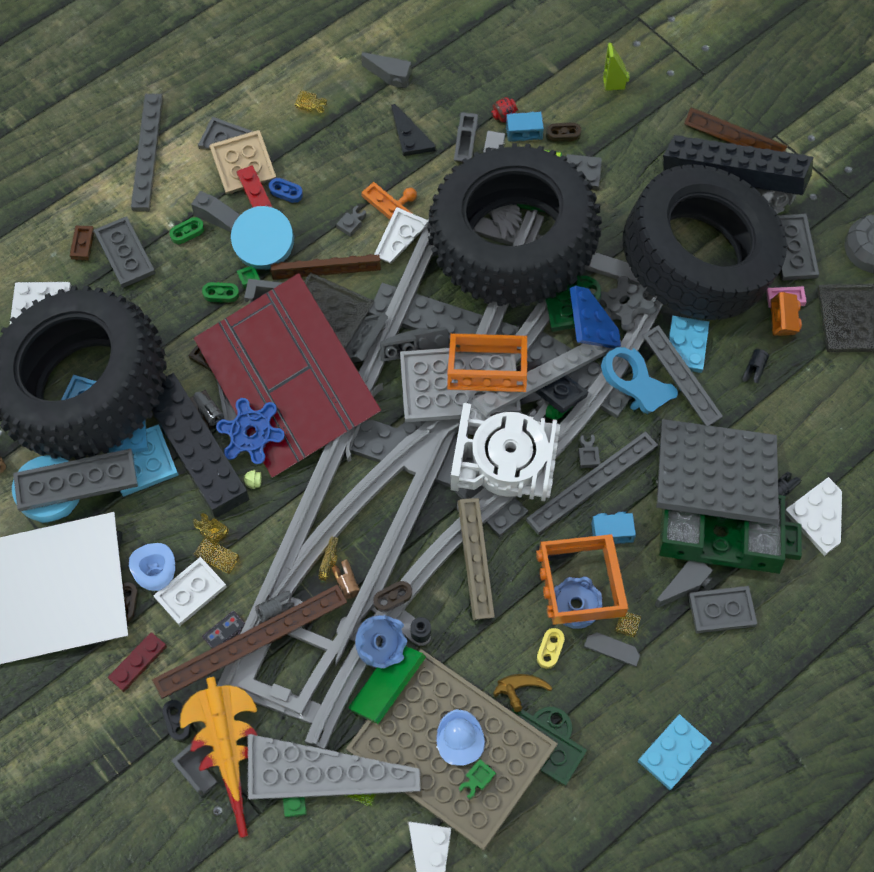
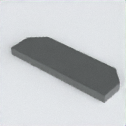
M598 632L589 635L584 645V648L634 667L637 666L640 657L636 647Z

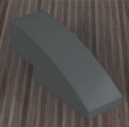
M461 112L454 161L462 162L464 158H472L478 114Z

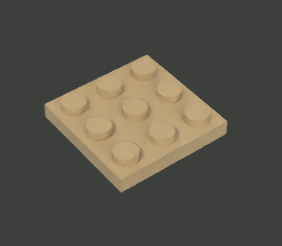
M260 130L209 145L226 195L243 190L236 171L253 165L261 184L276 178Z

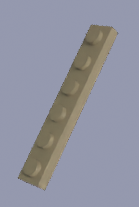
M479 498L458 500L472 617L473 620L494 618Z

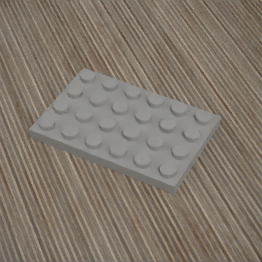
M449 348L400 352L405 423L460 419L463 403L471 404V408L477 409L473 404L474 400L489 392L447 390ZM456 352L454 369L516 371L515 353ZM520 400L491 414V416L504 412L521 413Z

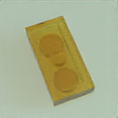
M207 538L203 539L194 553L195 557H201L205 562L228 574L239 559L238 554Z

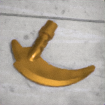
M515 674L499 680L493 695L496 697L501 693L507 694L511 700V707L515 712H519L522 710V706L515 689L523 686H538L552 691V687L536 676Z

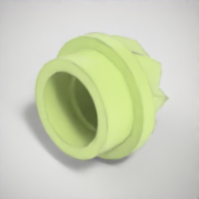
M256 470L247 472L243 477L246 487L252 489L261 488V472H256Z

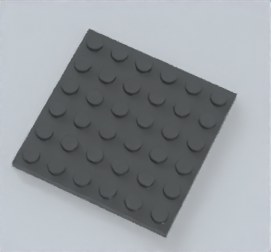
M662 419L656 508L777 525L779 521L777 435Z

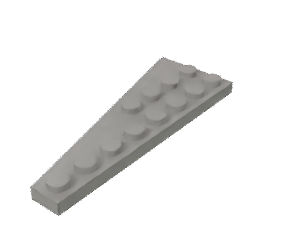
M248 735L249 800L421 792L420 769L272 738Z

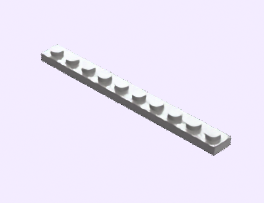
M581 344L528 371L526 392L489 391L476 398L473 404L487 417L606 355L613 348Z

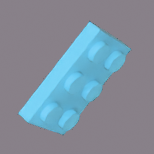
M672 316L669 334L670 342L691 371L702 373L709 321Z
M679 714L641 756L638 762L665 787L671 790L706 751L711 742Z

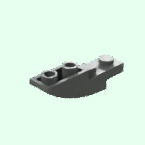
M446 327L431 330L420 328L392 336L380 342L381 361L400 359V352L448 347V329Z

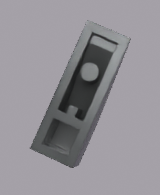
M362 52L363 67L389 85L407 88L411 75V61Z
M202 191L198 193L191 204L195 217L229 232L232 231L235 221L240 216V214L216 197Z
M688 561L658 597L655 606L661 607L685 597L691 592H697L702 586L706 588L712 580L710 575L713 570L703 562Z

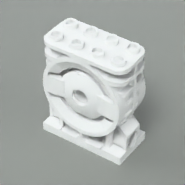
M463 403L451 472V490L459 491V488L475 490L482 485L488 491L500 496L522 497L525 494L530 495L529 499H533L534 496L542 497L541 501L550 498L560 424H557V420L554 419L553 423H545V418H541V422H538L531 416L516 412H504L485 417L478 409L471 408V404ZM468 434L475 435L474 439H468ZM489 437H491V439L488 444V456L492 464L489 462L485 454V443ZM533 441L536 445V455L531 464L527 466L533 454ZM512 448V449H514L515 451L512 452V453H509V452L506 451V449ZM467 457L472 458V463L464 462V459ZM494 466L498 468L497 475L493 473ZM520 470L519 477L515 478L516 471Z

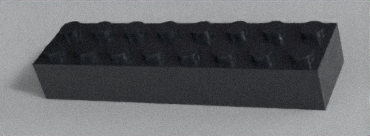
M674 135L663 155V171L676 166L681 167L682 165L710 166L716 168V171L717 169L727 171L728 175L731 173L739 177V181L743 179L754 188L803 196L812 176L814 157Z
M172 373L166 376V382H163L161 386L164 388V392L158 396L160 403L158 407H153L151 412L216 519L250 500L247 490L176 375Z

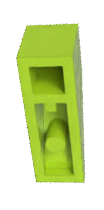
M608 43L603 81L605 91L625 89L626 82H629V72H626L625 64L612 43Z

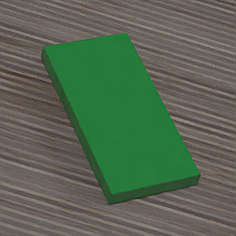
M405 646L403 649L404 659L386 668L377 667L348 709L367 720L379 724L423 663L426 656L422 652Z

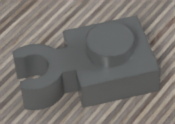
M355 206L353 213H346L336 224V228L351 237L361 226L360 220L366 217V211L364 210L359 214L357 213L359 206Z
M583 435L580 437V445L582 446L578 450L580 468H596L600 465L598 447H593L595 442L594 435H591L590 442H586Z

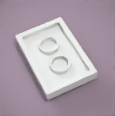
M200 557L175 577L169 585L153 596L175 622L181 626L227 588V586Z

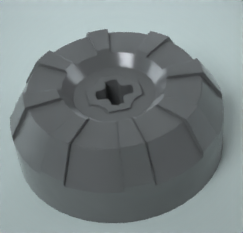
M872 214L863 216L853 223L844 244L845 252L850 261L858 268L869 273H874V215Z

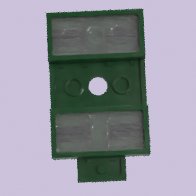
M778 495L779 521L777 525L662 509L659 556L780 574L785 558L800 560L802 557V524L785 522V496ZM717 526L724 527L728 535L720 537L713 530Z

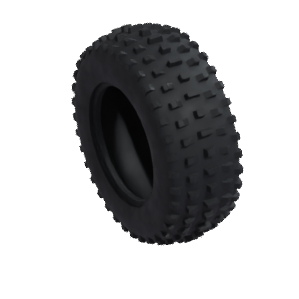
M512 143V147H504L501 144L498 149L491 150L488 147L485 148L486 152L481 154L478 152L473 153V158H464L462 165L454 166L451 169L452 174H446L443 178L445 182L438 186L439 194H434L433 206H430L429 224L427 225L428 233H430V236H428L429 245H434L431 251L433 256H438V266L440 268L444 267L442 271L447 277L451 276V283L455 286H461V291L465 294L470 292L472 298L477 300L480 297L487 304L492 303V301L497 302V306L511 304V307H516V305L525 303V306H530V302L538 301V303L544 302L543 298L556 297V292L566 291L568 284L571 286L578 280V275H583L585 272L584 266L590 265L592 255H595L599 237H601L599 225L602 224V216H597L600 213V204H595L597 197L591 191L593 188L588 180L585 181V174L582 171L578 172L577 166L573 162L569 164L567 157L564 155L559 157L554 150L550 152L544 151L543 146L531 148V144H525V147H517V143ZM512 204L537 207L548 213L556 221L553 227L539 239L518 246L493 244L482 239L473 231L477 223L486 214L499 207Z
M75 286L66 292L64 289H59L58 293L52 296L50 293L45 294V299L39 302L35 299L32 301L33 305L28 309L23 307L21 309L22 313L17 318L12 317L10 319L12 323L8 328L3 327L1 330L3 334L0 338V421H2L0 426L5 432L9 430L8 435L12 440H17L21 446L42 456L49 454L54 459L61 456V458L66 460L72 457L78 460L86 457V455L89 457L96 456L100 451H103L104 454L108 453L109 448L114 447V445L117 447L121 446L122 440H125L127 437L131 439L133 437L132 432L138 428L142 429L144 427L142 422L152 417V408L158 407L160 403L158 396L164 392V388L161 386L163 382H166V375L163 371L166 370L167 363L163 360L166 355L165 350L160 347L162 340L160 336H155L159 331L154 324H149L152 320L147 314L144 315L139 306H136L131 301H127L122 295L115 296V293L112 291L105 293L103 288L97 287L95 290H92L91 287L84 286L82 290H78ZM86 347H111L110 359L105 371L90 388L69 399L60 401L44 400V388L47 379L53 369L65 357Z

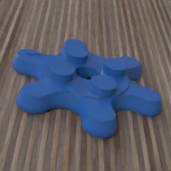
M240 398L236 402L237 417L231 421L220 420L216 425V429L219 433L228 434L231 437L229 446L224 450L227 459H235L241 452L247 451L250 453L253 463L261 464L265 461L263 448L266 443L270 441L279 443L285 437L282 429L273 428L270 425V420L276 414L277 407L274 403L268 402L261 410L254 411L251 409L250 402L246 398ZM255 427L256 433L250 437L247 436V430Z

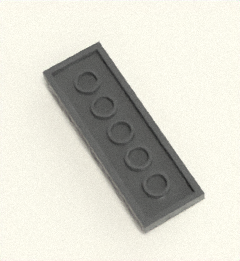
M132 449L13 473L17 509L19 512L138 487Z

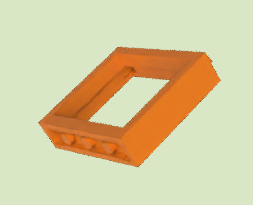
M450 335L447 390L526 392L527 336ZM455 353H521V371L454 369Z
M612 534L540 543V548L536 550L537 561L541 562L542 565L540 577L541 580L545 581L546 587H543L544 598L548 599L549 602L547 615L548 618H552L553 625L626 616L628 605ZM603 549L615 606L558 612L548 555Z

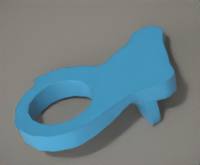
M617 347L604 356L601 368L606 381L615 389L635 398L630 406L633 411L640 408L643 413L649 414L667 401L677 397L678 391L675 386L664 384L649 377L645 361L636 349L630 350L625 347ZM614 357L624 358L630 363L633 369V379L631 381H625L616 375L612 365Z

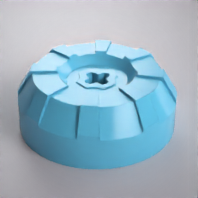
M258 206L248 209L237 218L231 231V243L237 256L244 264L256 269L266 270L271 269L272 264L283 262L289 257L294 245V233L289 220L283 213L272 207Z
M50 455L40 456L28 461L18 472L68 461L61 457L54 459ZM13 480V483H12V495H13V499H14V501H15V503H16V505H17V502H16V493H15V485H14V480ZM80 499L21 512L32 520L48 523L68 516Z

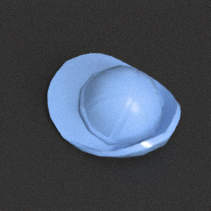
M162 543L147 544L136 549L131 554L129 568L135 581L141 587L151 591H160L169 585L175 572V558L169 546Z
M457 709L446 714L440 721L437 729V748L441 757L452 765H467L479 759L484 750L485 740L480 723L475 716L467 711Z

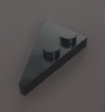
M391 104L403 156L436 151L435 144L396 104Z

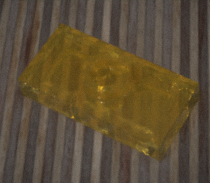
M330 537L319 569L320 580L326 581L331 566L336 564L338 557L335 554L338 547V538Z

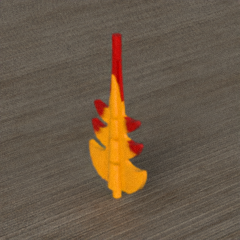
M215 677L207 678L208 689L195 693L184 704L180 715V727L185 728L193 722L205 723L206 727L195 735L190 751L193 752L201 746L213 747L214 751L202 760L199 771L212 766H219L235 814L239 837L241 838L248 836L243 813L238 761L248 758V747L239 746L236 741L242 737H248V735L257 736V733L247 723L235 721L234 716L243 711L255 713L257 709L252 698L244 690L231 685L217 686Z

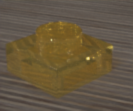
M627 612L625 617H619L615 631L635 637L641 616Z

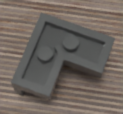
M190 744L171 761L202 798L218 784L207 769L199 771V766L204 757L214 750L212 746H201L191 752Z

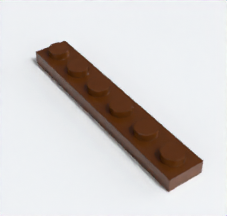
M693 107L690 108L684 122L688 126L736 145L752 146L754 148L786 152L788 145Z
M380 254L344 258L333 257L310 261L298 260L271 265L273 280L292 278L298 273L301 277L381 270Z

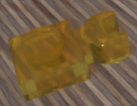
M302 90L295 101V108L310 112L314 108L318 112L324 113V107L320 105L327 106L325 98L317 99V94Z
M204 513L200 514L202 521L193 519L194 527L200 529V534L213 544L228 534V528L215 518L209 521L208 516Z

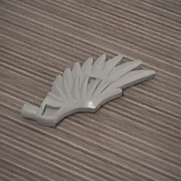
M517 204L502 206L488 213L491 215L494 225L498 224L502 241H505L507 231L510 237H514V228L520 229L518 223H522L520 218L522 214L519 212L520 208L517 207Z

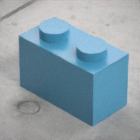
M541 112L507 114L508 142L543 139L544 128Z
M618 512L615 515L600 513L593 516L591 523L593 536L612 534L614 544L634 542L636 533L632 513Z

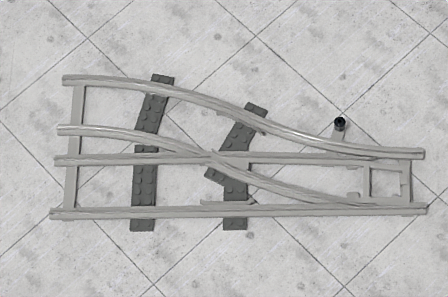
M534 210L533 213L527 211L520 229L514 228V237H510L507 231L505 241H502L498 224L495 226L491 219L481 218L473 231L478 236L506 245H524L542 237L538 233L544 221V216L538 215L537 210ZM426 226L398 287L382 283L370 307L369 316L384 312L388 319L385 322L386 326L377 335V341L370 347L368 356L364 360L359 374L373 397L383 390V383L375 386L386 362H382L380 358V342L398 335L401 327L410 330L420 328L431 330L446 327L448 329V342H450L451 334L527 336V363L540 359L541 363L544 364L572 349L543 332L550 321L545 298H543L544 302L537 304L519 330L517 326L502 322L509 304L497 306V302L492 301V303L488 304L484 315H480L416 294L433 256L431 248L434 245H429L428 236H430V233H428ZM595 252V255H592L590 265L584 266L585 270L617 280L620 276H627L631 284L640 285L637 280L638 278H635L627 262ZM650 293L646 296V300L656 303L658 309L653 314L640 313L635 317V326L627 331L621 342V347L630 350L634 348L639 351L645 341L643 335L651 330L663 306L656 299L658 296L653 297ZM515 353L517 365L521 360V353ZM614 357L612 362L613 370L620 379H622L630 363L624 358ZM593 361L568 374L571 379L588 391V395L577 403L568 416L560 423L555 459L581 432L599 408L618 418L632 399V396L611 386L606 381L601 366ZM461 418L404 422L398 428L367 419L326 444L240 634L263 623L256 613V605L266 602L286 591L291 592V597L281 602V605L293 602L294 606L302 603L301 600L292 597L293 593L346 526L401 471L415 476L348 616L343 617L337 628L338 635L333 641L303 628L287 634L326 651L300 695H294L290 689L276 684L270 686L255 680L271 643L227 665L217 686L231 685L244 690L255 704L311 724L305 743L317 748L326 749L354 688L368 666L359 657L356 644L335 677L322 704L311 701V698L335 658V665H337L349 640H356L357 631L369 611L374 612V616L386 615L400 620L404 624L402 628L403 635L415 645L424 646L430 642V622L423 617L414 618L405 609L442 564L463 544L460 517L425 551L400 580L408 582L412 587V597L409 601L388 612H380L375 608L373 599L377 592L385 588L434 482L451 487V472L457 443L455 434L459 432ZM536 450L533 452L532 458L527 466H529L531 462L534 460ZM345 452L348 462L352 461L351 453L379 462L345 496L307 539ZM467 457L464 459V462L472 463V458ZM520 470L516 471L515 478L519 477ZM482 485L475 490L459 488V491H455L461 499L479 498L482 525L485 523L499 538L529 512L515 498L516 496H500L488 491ZM400 591L398 594L404 596L406 592ZM386 600L380 602L381 605L388 603ZM378 636L376 638V645L380 647L382 638ZM322 730H324V732H323V734H322V736H321V739H320V741L318 742V740H319V738H320V735H321V733H322Z

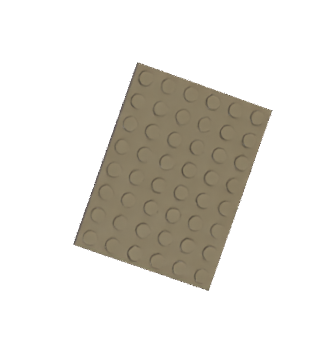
M420 649L419 652L426 656L425 660L381 722L376 724L367 720L347 746L346 751L363 758L420 769L421 792L403 793L484 851L558 744ZM456 709L469 712L480 723L485 742L484 750L479 759L496 772V776L483 791L478 787L475 789V796L471 800L467 799L471 790L465 788L462 792H459V787L462 783L469 781L466 778V774L479 759L467 765H452L441 757L437 748V729L439 723L446 714Z

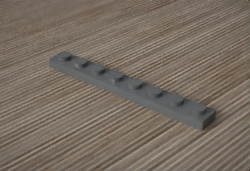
M145 94L131 203L132 211H150L163 104L162 94Z
M645 431L528 516L526 522L540 535L656 450L658 444Z

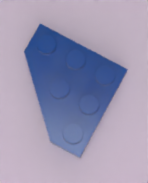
M571 287L570 294L577 343L613 349L621 347L619 329L591 291L584 287Z

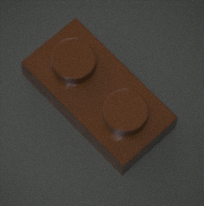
M75 225L70 251L71 260H89L94 237L93 226Z

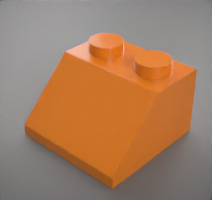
M779 292L770 299L773 336L795 335L800 332L802 327V321L798 315L800 301L797 300V295Z

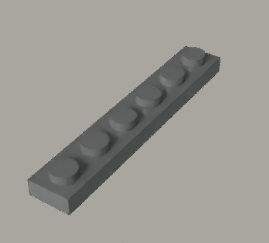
M658 325L643 335L644 340L703 424L711 426L722 419L723 415Z

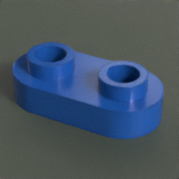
M275 178L269 183L270 193L275 197L292 203L299 202L303 197L302 188L297 184L281 178Z

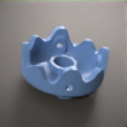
M569 577L554 588L558 612L602 608L601 592L595 588L588 577ZM579 600L582 606L580 608H573L571 601ZM596 620L565 623L563 625L580 629L591 625Z
M377 615L366 619L359 627L355 640L356 650L361 660L369 666L386 668L401 662L404 659L403 649L407 644V639L402 633L404 624L400 620L386 615ZM378 636L382 638V645L380 647L376 645V638Z

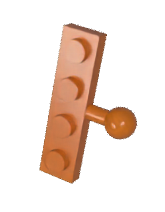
M375 182L361 192L365 200L390 220L396 207L411 213L403 205L417 198L416 190L407 188L403 192V197L397 201Z

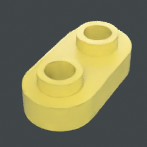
M557 628L547 630L537 655V662L542 668L550 669L554 667L559 658L565 638L563 632ZM551 638H556V639H557V642H556V643H552V642L550 641V639H551ZM548 656L551 660L546 662L543 658Z

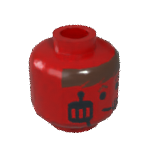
M505 97L493 104L494 110L491 112L495 120L499 119L501 123H505L507 114L516 113L518 108L513 99Z

